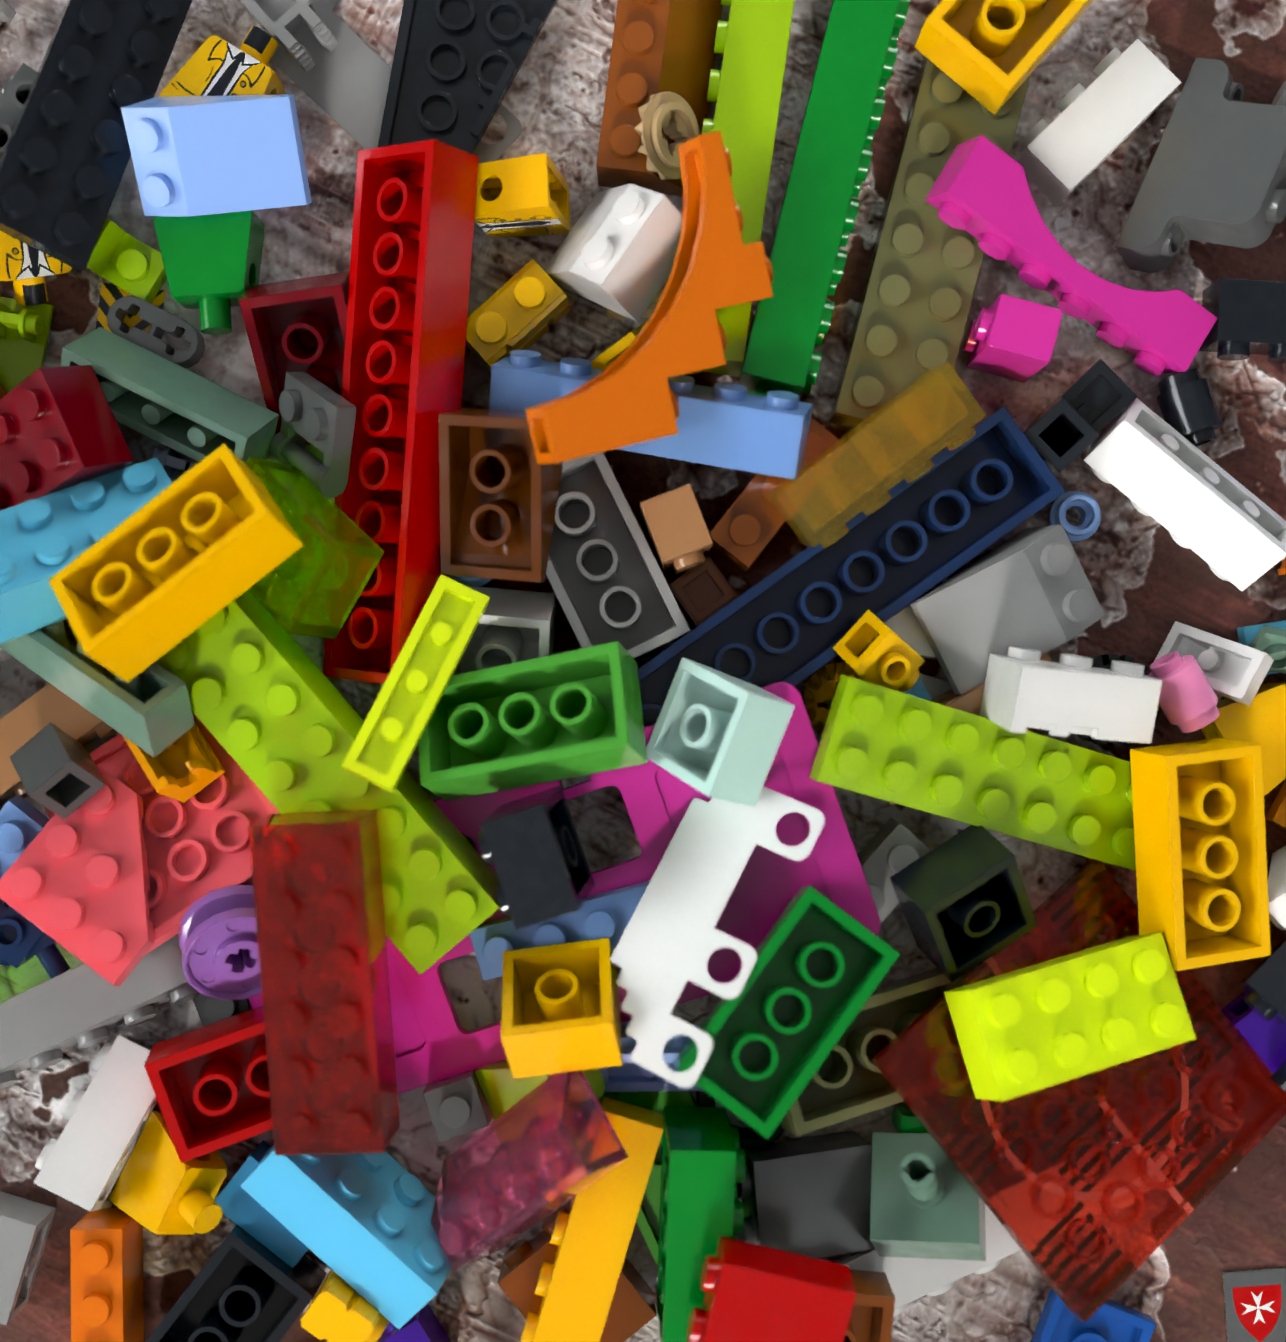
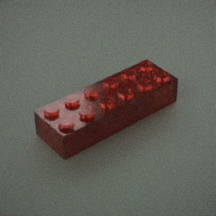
M377 810L269 814L249 825L248 830L275 1155L384 1153L400 1128Z

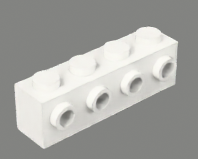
M1138 398L1100 434L1083 460L1091 466L1093 473L1101 481L1114 485L1126 495L1137 511L1145 516L1154 518L1169 531L1171 537L1178 545L1191 549L1208 563L1211 571L1218 578L1230 581L1242 592L1286 557V521Z

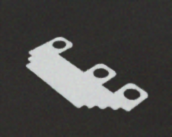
M764 786L755 807L712 798L709 802L699 798L692 800L610 958L611 962L620 966L622 970L616 981L617 985L627 990V995L621 1006L623 1011L632 1015V1020L626 1033L634 1038L637 1043L630 1056L631 1061L681 1088H689L697 1082L712 1052V1038L706 1032L671 1015L688 980L725 999L736 998L741 993L756 963V951L752 946L715 929V926L756 844L791 860H804L811 853L825 824V817L820 810ZM791 812L803 814L810 823V833L807 839L797 846L784 845L776 836L778 821L785 814ZM731 948L741 957V972L732 982L718 983L708 973V960L716 950ZM676 1035L691 1037L698 1048V1057L695 1064L683 1072L671 1070L663 1058L666 1043Z

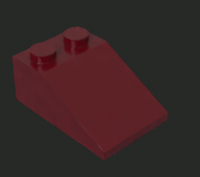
M350 271L254 285L238 300L266 408L279 414L275 435L281 430L282 416L279 409V398L285 388L286 372L305 371L342 396ZM305 441V446L313 445L309 441Z

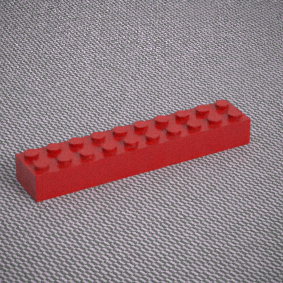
M435 139L358 150L341 396L356 406L348 483L343 493L335 497L323 667V674L325 676L384 684L441 575L438 414L461 409L479 157Z

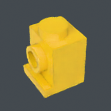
M869 609L832 648L854 671L869 683L899 692H906L915 685L919 678L918 668L925 662L919 654ZM879 633L880 635H879V636L867 647V649L858 657L859 653H860V652L872 641V639Z

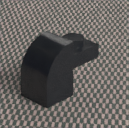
M1099 359L1071 387L1056 398L1023 433L1030 443L1060 473L1100 436L1098 432L1127 407L1137 395L1102 359Z

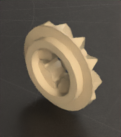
M665 91L650 95L649 102L639 107V115L642 122L634 128L641 136L642 141L637 152L647 155V170L658 172L661 180L680 179L682 176L678 146L700 135L696 116L688 102L677 93ZM662 129L664 134L669 136V139L675 140V143L668 145V141L662 138Z

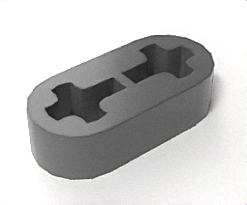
M134 296L122 297L116 300L109 308L107 322L112 333L183 368H190L196 365L203 357L205 351L204 338L200 331L184 319ZM138 313L142 320L152 325L149 332L147 333L136 327H132L129 330L130 327L123 322L127 314L136 316ZM166 332L176 338H181L184 334V339L190 343L187 351L178 349L174 354L175 349L161 340L164 333Z

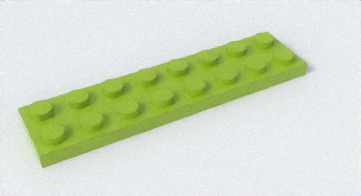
M843 674L840 675L809 778L977 827L981 825L988 830L1136 871L1131 763L1129 761L1027 730L1026 733H1013L989 721L988 718Z

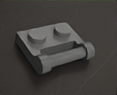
M305 371L286 372L285 388L279 398V409L282 416L281 430L271 440L270 452L283 464H292L312 479V485L322 495L328 498L337 497L343 493L348 483L356 406ZM306 440L324 453L323 462L305 449Z

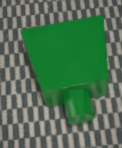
M252 210L190 217L153 216L165 273L173 299L184 308L199 309L202 333L210 335L231 333V306H240L238 300L251 286L259 285L264 224Z

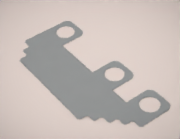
M309 0L315 10V14L334 35L338 45L331 51L321 46L304 22L291 35L308 50L315 65L308 72H305L281 43L271 60L364 149L378 148L392 68L331 11L341 0ZM500 104L496 113L505 119L507 133L496 144H486L480 141L473 155L479 157L478 164L496 161L522 132L520 121L502 104Z

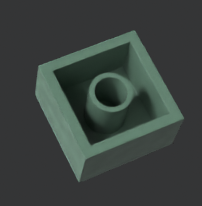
M873 1132L870 1241L878 1255L882 1257L986 1261L985 1178L974 1189L969 1184L985 1168V1157L967 1175L963 1176L960 1172L983 1150L981 1142L979 1141L955 1165L951 1161L976 1134H965L945 1153L941 1147L955 1134H943L935 1141L932 1137L933 1134Z

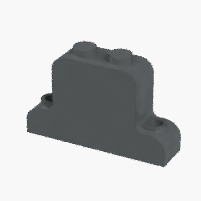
M1196 57L1115 246L1131 270L1148 273L1164 270L1174 261L1181 245L1189 240L1245 249L1257 247L1269 238L1275 224L1281 223L1286 216V107L1242 102L1244 95L1243 85L1233 81L1227 65L1221 60Z

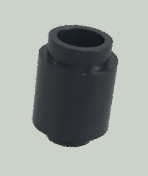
M1197 368L1174 374L1157 383L1160 395L1156 399L1165 422L1196 447L1216 439L1214 430L1222 427L1224 424L1208 379H1201Z

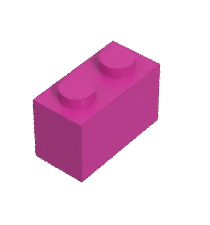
M1001 294L989 308H982L977 321L971 320L963 343V350L970 352L966 368L1025 383L1050 362L1064 310Z

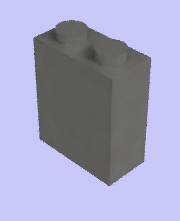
M852 1130L778 1141L762 1149L744 1150L745 1181L744 1183H737V1197L741 1199L743 1207L742 1235H737L738 1240L817 1259L875 1249L870 1241L872 1144Z

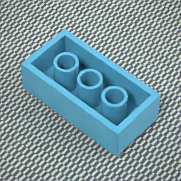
M157 457L0 511V644L68 619L48 580L172 484Z
M338 1106L294 1121L240 1185L398 1329L403 1327L438 1293L472 1230L461 1220L455 1211L446 1207L423 1186L422 1182L415 1175L410 1174L384 1150L379 1142L371 1139Z

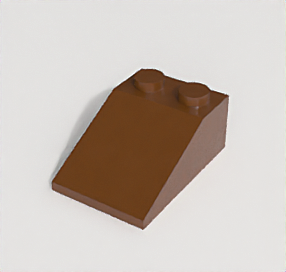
M462 408L438 414L441 574L528 582L545 581L563 462L537 464L526 411Z

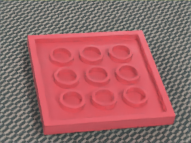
M194 713L195 723L226 772L185 803L156 792L122 734L119 733L89 753L95 766L98 764L143 798L145 817L142 819L144 847L147 849L150 891H147L149 917L150 921L153 922L154 944L146 954L178 934L181 918L194 902L209 892L232 885H252L306 849L294 828ZM44 807L51 819L55 813Z

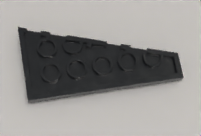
M404 0L378 147L435 139L473 154L558 0Z

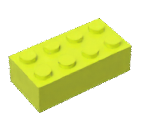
M1162 932L1127 936L944 992L976 1099L1004 1102L1196 1039Z

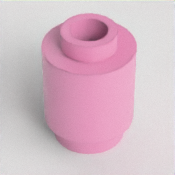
M1177 651L1171 652L1158 658L1150 665L1152 672L1148 676L1163 680L1158 704L1170 724L1177 725L1182 733H1189L1199 730L1217 719L1220 715V711L1216 706L1219 699L1193 655L1181 656Z

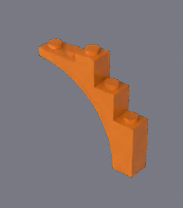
M721 131L701 134L678 146L683 185L681 233L671 275L652 316L629 348L598 376L565 396L525 409L537 464L559 463L678 434L676 420L679 417V405L676 395L669 389L667 378L726 365L724 355L726 335L723 326L717 320L716 310L773 297L771 287L773 269L769 258L765 255L763 241L743 245L741 236L743 217L739 206L734 200L730 180L732 160L729 151L724 147Z

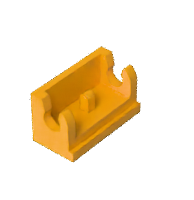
M196 723L156 757H152L124 737L156 792L183 803L226 772Z

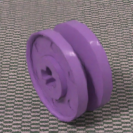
M232 885L214 890L194 902L180 921L178 940L182 951L183 970L188 983L202 995L218 1000L247 999L263 994L282 982L294 967L298 949L292 931L290 916L286 903L272 891L255 885Z

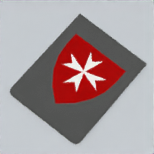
M1286 1268L1222 1272L1227 1341L1286 1342Z

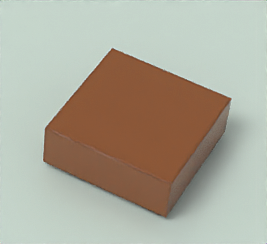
M709 556L703 561V565L690 569L668 585L672 594L696 627L738 598Z

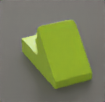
M108 218L105 219L86 269L128 294L152 304L167 279L161 253L126 233L115 222Z

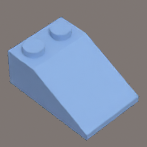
M294 94L154 97L121 108L144 216L190 217L302 206L312 203Z

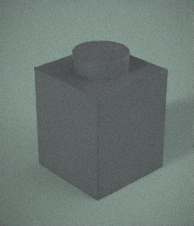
M51 722L9 757L28 796L64 820L106 785L86 747Z
M477 1069L428 1084L422 1094L439 1143L489 1126L492 1114L474 1073Z

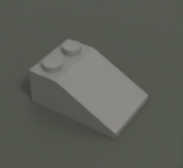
M1062 524L1021 530L910 603L954 694L959 695L985 683L990 653L1008 655L1009 646L1038 650L1041 651L1042 655L1070 641L1105 616Z

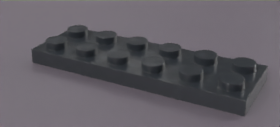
M192 0L67 1L0 161V231L79 271L87 267L131 156L121 108L154 98Z

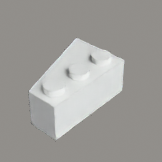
M1009 646L1008 655L990 653L980 716L988 718L989 721L1013 733H1026L1027 727L1050 730L1049 734L1053 736L1069 737V733L1090 735L1091 738L1098 740L1151 744L1163 680L1144 675L1145 665L1112 660L1110 669L1092 667L1093 658L1065 653L1060 654L1059 662L1040 660L1041 651Z

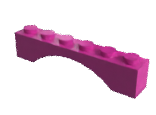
M983 135L956 146L925 199L939 210L937 213L938 217L944 223L955 229L969 232L979 240L978 246L984 253L995 259L1009 262L1019 270L1018 276L1024 283L1035 289L1046 290L1059 300L1057 305L1061 310H1064V313L1077 319L1086 320L1097 329L1096 335L1100 340L1113 347L1126 350L1135 357L1133 363L1148 374L1160 376L1162 373L1186 372L1218 319L1181 289L1160 292L1129 289L1108 282L1081 266L1060 246L1043 222L1030 194L1023 166Z

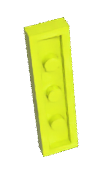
M442 574L440 575L342 764L343 770L387 791L394 792L489 604L490 597Z

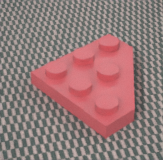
M96 764L106 785L65 820L54 814L0 879V899L110 984L120 987L154 944L153 922L150 921L147 892L150 891L147 849L144 847L142 819L145 818L143 798Z

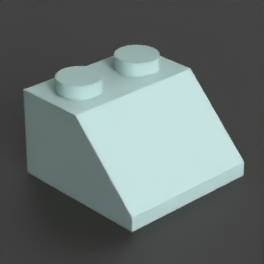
M682 657L646 747L647 758L708 797L755 807L795 705L761 687Z

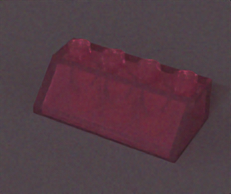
M582 1070L553 1074L443 1161L430 1223L454 1272L496 1253L628 1158L624 1147Z

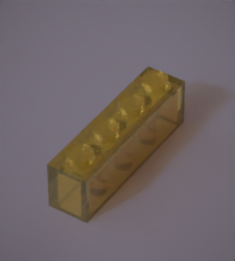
M950 363L936 365L804 465L795 480L786 479L769 492L767 496L803 545L814 548L820 543L823 548H826L838 541L849 531L845 523L862 511L867 516L885 505L891 499L888 490L901 480L905 479L907 483H911L928 472L934 466L930 459L946 446L952 451L970 440L977 433L973 425L984 418L986 414Z

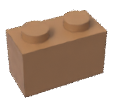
M690 484L640 502L641 517L662 571L673 567L677 575L704 564L703 561L706 560L704 554L710 552L713 542Z

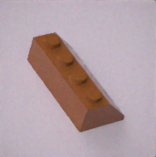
M618 0L596 164L598 186L615 188L632 183L660 194L683 197L682 178L661 180L658 172L647 170V155L637 152L642 141L641 136L634 128L642 122L639 115V107L649 102L650 95L670 91L682 96L691 106L699 125L700 135L702 134L704 118L708 119L710 102H707L711 69H715L716 53H714L718 20H721L723 5H721V0ZM662 129V138L668 141V145L675 143V140L669 139V136L664 134Z

